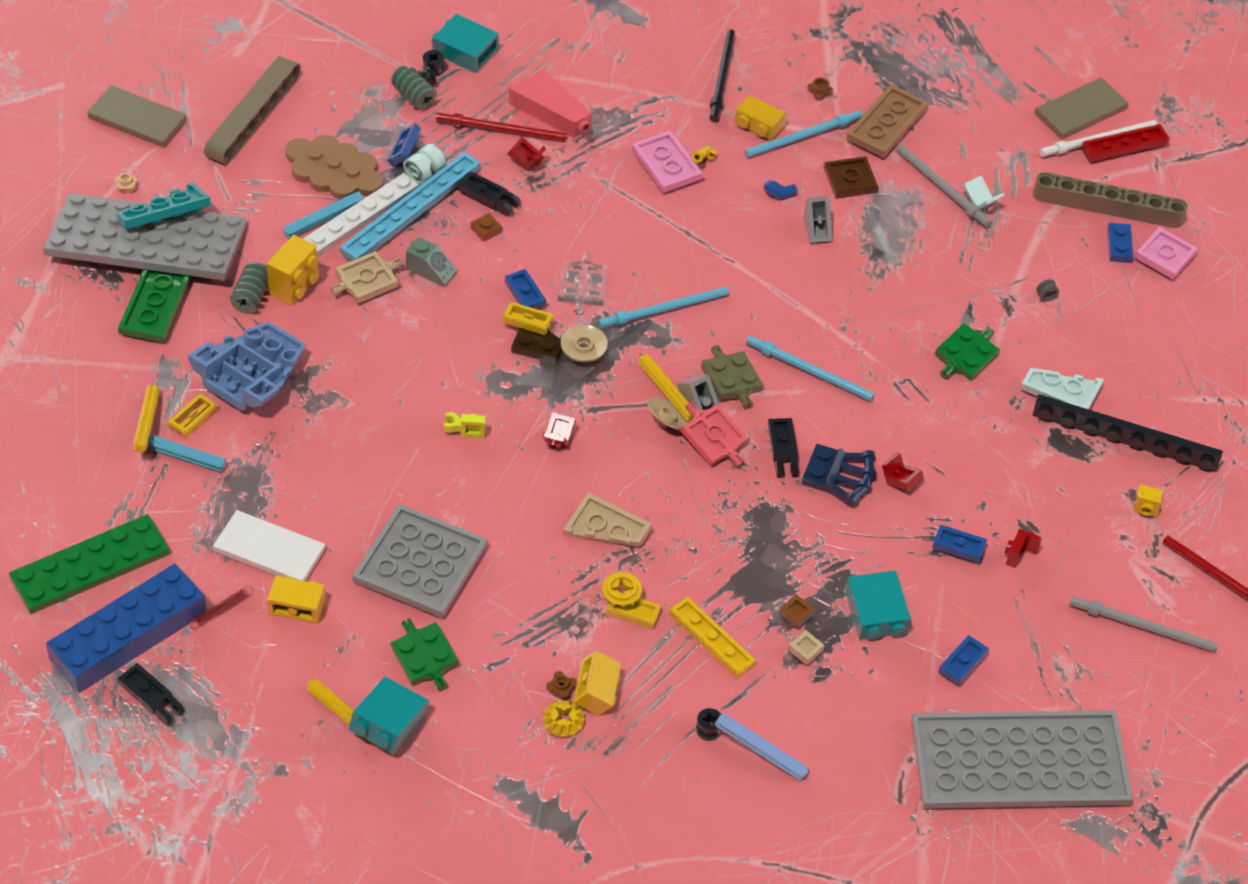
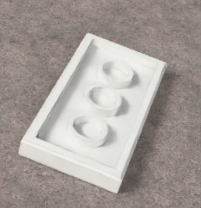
M236 510L213 545L214 552L273 575L289 576L302 581L307 580L326 549L324 543Z

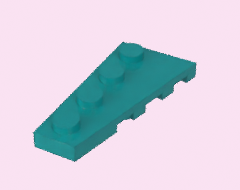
M194 182L186 184L187 189L180 191V189L176 188L169 191L170 196L152 198L148 205L139 203L117 212V220L125 229H137L140 225L158 223L164 218L180 217L183 213L190 211H201L204 207L211 206V199Z

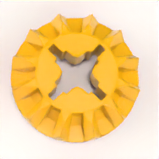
M617 572L609 575L604 580L602 593L605 601H610L612 606L621 605L624 608L629 604L633 606L637 600H640L642 585L634 575L626 572ZM620 584H622V588H624V596H621L620 592L618 591L620 588Z
M558 699L556 703H549L548 708L544 710L543 723L545 728L556 736H572L583 727L584 712H582L580 706L573 704L570 699L567 702ZM559 714H568V720L565 718L559 720Z

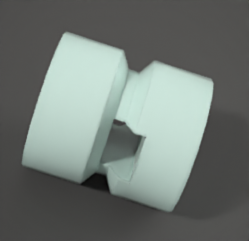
M426 144L418 150L417 154H413L405 160L403 165L407 176L421 185L432 175L444 168L446 161L444 155L436 146Z

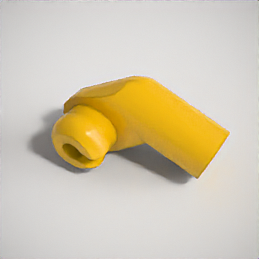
M707 145L694 152L692 160L696 163L703 161L705 158L712 161L717 151L712 149V146Z

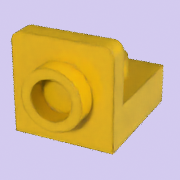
M1140 484L1133 512L1157 518L1162 503L1163 490Z

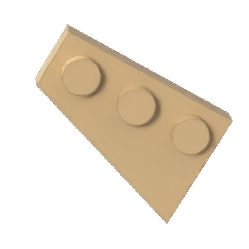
M587 493L563 529V535L640 547L651 531L652 523Z

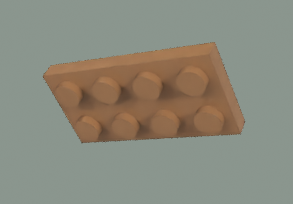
M891 84L850 129L846 140L884 158L924 113L928 102Z

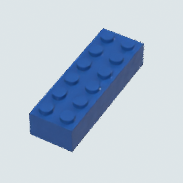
M174 563L46 642L49 660L79 694L184 628L189 622L195 621L194 618L196 616L202 615L207 610L205 595Z

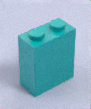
M456 13L450 20L445 22L438 32L434 33L431 42L433 50L443 53L444 59L476 73L499 49V33Z
M896 570L848 576L845 593L859 640H874L879 637H897L908 634L911 617Z
M384 676L353 711L349 730L394 754L425 718L429 700Z

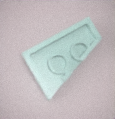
M1030 368L1020 389L1035 396L1040 394L1090 409L1103 385L1104 379L1096 378L1094 381L1083 379L1082 375L1074 374V377L1062 376L1056 371Z

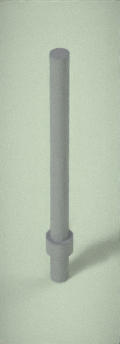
M900 144L896 148L900 155L964 208L968 216L972 219H977L986 228L991 225L992 220L981 212L979 206L975 203H970L905 146Z
M1072 596L1069 604L1088 611L1090 615L1096 617L1101 615L1214 653L1218 643L1103 606L1101 602L1095 600L1090 602Z

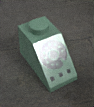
M417 237L406 250V269L421 277L446 287L457 274V269L436 244Z

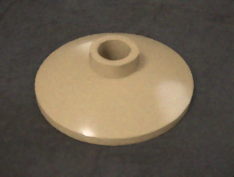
M577 325L564 332L561 338V349L572 360L591 362L604 355L608 342L605 334L600 329L590 325Z
M652 397L648 400V408L660 426L681 430L682 426L688 423L671 402L659 397Z

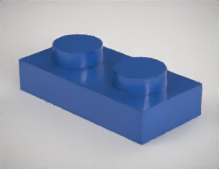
M416 123L400 131L387 159L392 166L401 162L404 163L405 160L411 157V150L418 142L417 137L421 131V128Z
M1108 223L1109 261L1132 263L1131 224Z
M526 269L505 276L506 285L520 305L534 309L546 306L545 297Z
M940 524L932 549L980 563L987 539Z
M968 635L941 664L938 672L960 686L986 657L989 648Z

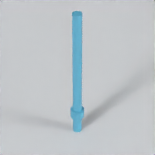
M859 110L847 115L841 114L835 116L833 120L746 149L745 156L750 158L836 127L839 129L846 127L849 123L859 120L863 116L862 112Z
M722 287L629 312H616L614 316L598 319V325L600 328L616 324L617 326L625 325L631 320L728 296L729 291L727 287Z
M751 335L746 340V344L761 350V353L768 357L774 356L870 402L874 398L875 393L778 349L775 344L769 341L763 342Z

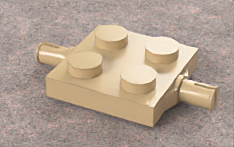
M374 251L336 267V275L341 283L330 286V291L333 296L347 291L352 295L357 304L398 287V280L392 271L403 267V261L401 258H398L391 262H386Z

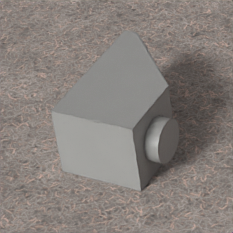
M696 374L677 383L679 391L689 402L693 401L701 411L719 404L709 375Z

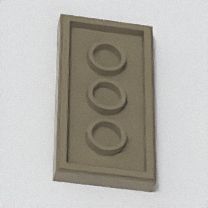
M1101 77L1036 107L1035 114L1058 137L1064 139L1127 109L1129 103Z
M110 85L87 112L90 119L165 147L187 120L185 113Z

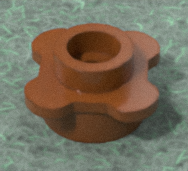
M816 78L813 80V83L808 84V90L812 91L816 98H822L826 94L833 93V88L829 87L830 83L825 78Z
M557 671L554 673L552 681L546 684V689L557 698H567L571 693V689L577 685V681L573 677H567L562 671Z

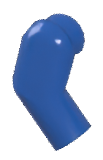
M773 180L764 183V190L776 199L797 195L795 184L784 187Z

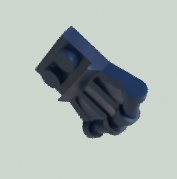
M816 444L802 477L801 485L830 493L847 506L853 508L859 503V499L864 494L869 493L872 488L871 481L877 475V472L874 470L875 452L865 450L862 453H846L842 448L836 450ZM848 463H864L865 468L854 466ZM841 472V473H844V474H847V475H851V476L860 478V479H862V480H859V481H858V480H855V479H851V478H848V477L839 475V473ZM839 486L844 487V488H848V489H851V490H854V491H853L852 493H851V492L847 493L846 491H844V490H843L842 488H840Z

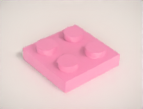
M1159 227L1139 248L1135 258L1167 277L1174 279L1196 255L1198 248Z

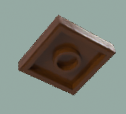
M866 156L824 162L823 168L836 199L878 193L879 187Z

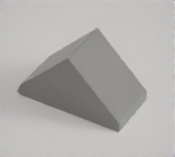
M829 196L806 198L803 221L810 243L833 241Z

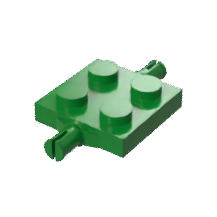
M965 323L956 329L935 351V355L947 365L940 371L941 377L944 376V379H947L953 372H957L972 381L999 354L1000 349L987 340L994 334V330L987 326L981 333H977Z
M407 618V622L403 620L401 625L407 634L390 642V645L412 686L423 681L433 680L438 691H443L442 687L445 690L448 684L442 675L447 670L458 666L459 663L437 622H434L423 628L416 629L410 618Z

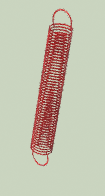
M242 588L234 597H227L219 605H214L207 612L202 613L201 616H196L194 620L198 621L196 623L199 626L206 623L212 615L215 617L225 611L227 606L230 605L231 607L243 600V597L246 595L243 592L245 590Z

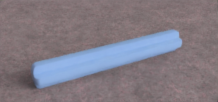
M725 713L719 716L715 723L716 727L798 780H802L808 772L807 766Z

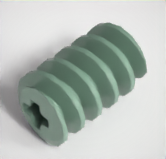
M400 66L392 75V85L418 110L426 108L435 100L437 91L427 83L425 78H422L420 73H417L415 68Z
M252 262L245 265L236 283L237 285L230 296V301L235 309L241 313L252 314L256 312L257 306L260 304L263 293H265L268 286L267 266L264 264Z

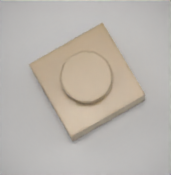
M805 630L789 644L788 651L808 665L824 651L825 645Z

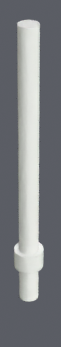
M1152 120L1069 142H1056L1053 146L1039 149V154L1041 157L1065 154L1068 150L1080 148L1083 141L1157 125V122Z

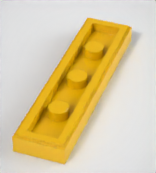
M688 596L669 609V616L736 679H739L756 666V660Z

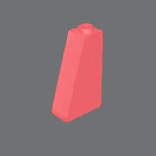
M544 69L509 87V104L559 131L575 138L591 129L592 113Z

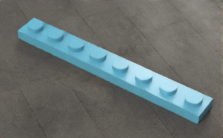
M464 151L340 246V253L353 261L374 252L458 187V184L471 171L476 173L480 170L481 162Z

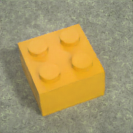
M295 235L266 263L269 295L291 306L298 299H301L305 291L311 285H314L319 278L317 246Z

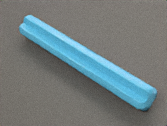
M355 192L283 227L284 235L290 239L293 235L297 236L351 208L363 200V197L359 192Z
M150 434L147 445L148 449L222 472L226 466L225 458Z

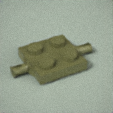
M716 345L713 346L711 351L715 358L702 361L701 369L705 375L710 376L718 399L720 401L740 399L744 409H747V407L748 409L751 408L753 402L750 400L749 395L762 391L764 385L744 351L725 355L720 345H717V347Z

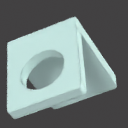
M982 176L962 185L971 203H975L981 209L1005 196L1004 193L992 197Z

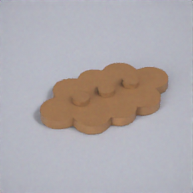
M321 135L312 141L303 138L293 139L286 145V157L292 162L293 177L298 181L310 182L312 188L317 191H329L333 197L342 199L355 192L369 196L383 187V177L376 171L377 162L375 157L370 153L358 152V149L353 144H339L338 140L333 136Z

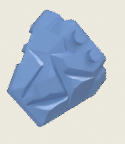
M267 322L244 330L243 336L234 339L231 335L224 337V342L213 346L212 342L206 343L189 354L188 360L195 372L203 376L202 384L206 389L243 411L248 407L254 408L263 405L279 392L305 350L306 344L273 323Z

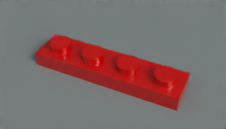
M1157 124L1082 142L1081 148L1089 161L1094 162L1168 145L1170 138L1162 125Z

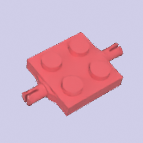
M693 401L689 402L685 408L692 414L693 419L682 426L681 432L710 466L727 457L731 459L736 467L741 466L745 460L742 459L736 450L747 443L748 437L719 404L701 411Z

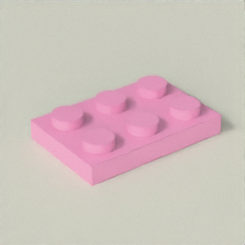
M671 130L632 144L633 153L663 193L702 179V171Z

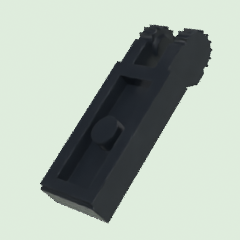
M472 171L458 184L459 191L494 209L496 208L499 213L505 216H510L513 213L512 207L517 208L521 205L520 198L509 192L508 189Z
M792 418L768 419L767 425L776 476H783L784 467L782 461H790V473L792 476H797L798 452Z
M136 663L117 678L120 686L152 714L155 713L158 719L165 725H169L172 722L170 714L162 708L166 703L178 715L185 712L183 705L172 696V692L140 664Z

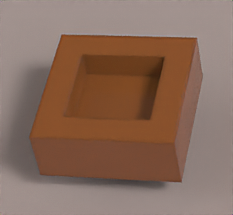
M490 213L471 222V229L483 242L502 233V226Z
M796 594L780 608L779 615L798 629L814 615L815 608Z

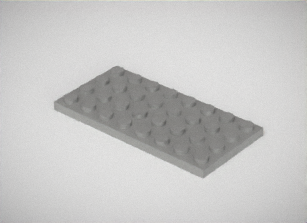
M69 193L43 247L44 255L226 280L247 227V218L214 212L190 211L183 213L180 217H168L158 223L140 225L137 229H125L118 222L116 213L139 204L138 202Z
M1116 710L912 713L911 724L923 809L1132 804L1133 796Z

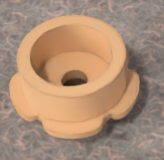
M122 173L115 178L114 182L121 193H131L135 190L137 178L129 173Z

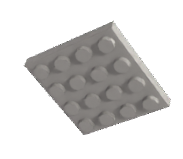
M398 504L352 576L353 582L443 618L487 547L488 539Z

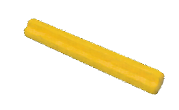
M649 354L641 355L639 358L640 366L685 420L690 422L693 416L685 408L689 401Z
M150 384L147 386L133 442L135 452L140 451L143 453L147 449L160 395V387L158 385L153 386Z
M313 678L308 682L307 691L350 725L352 713L355 709L318 679Z

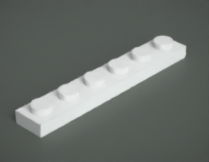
M403 173L303 239L317 246V257H319L380 217L419 187V184Z

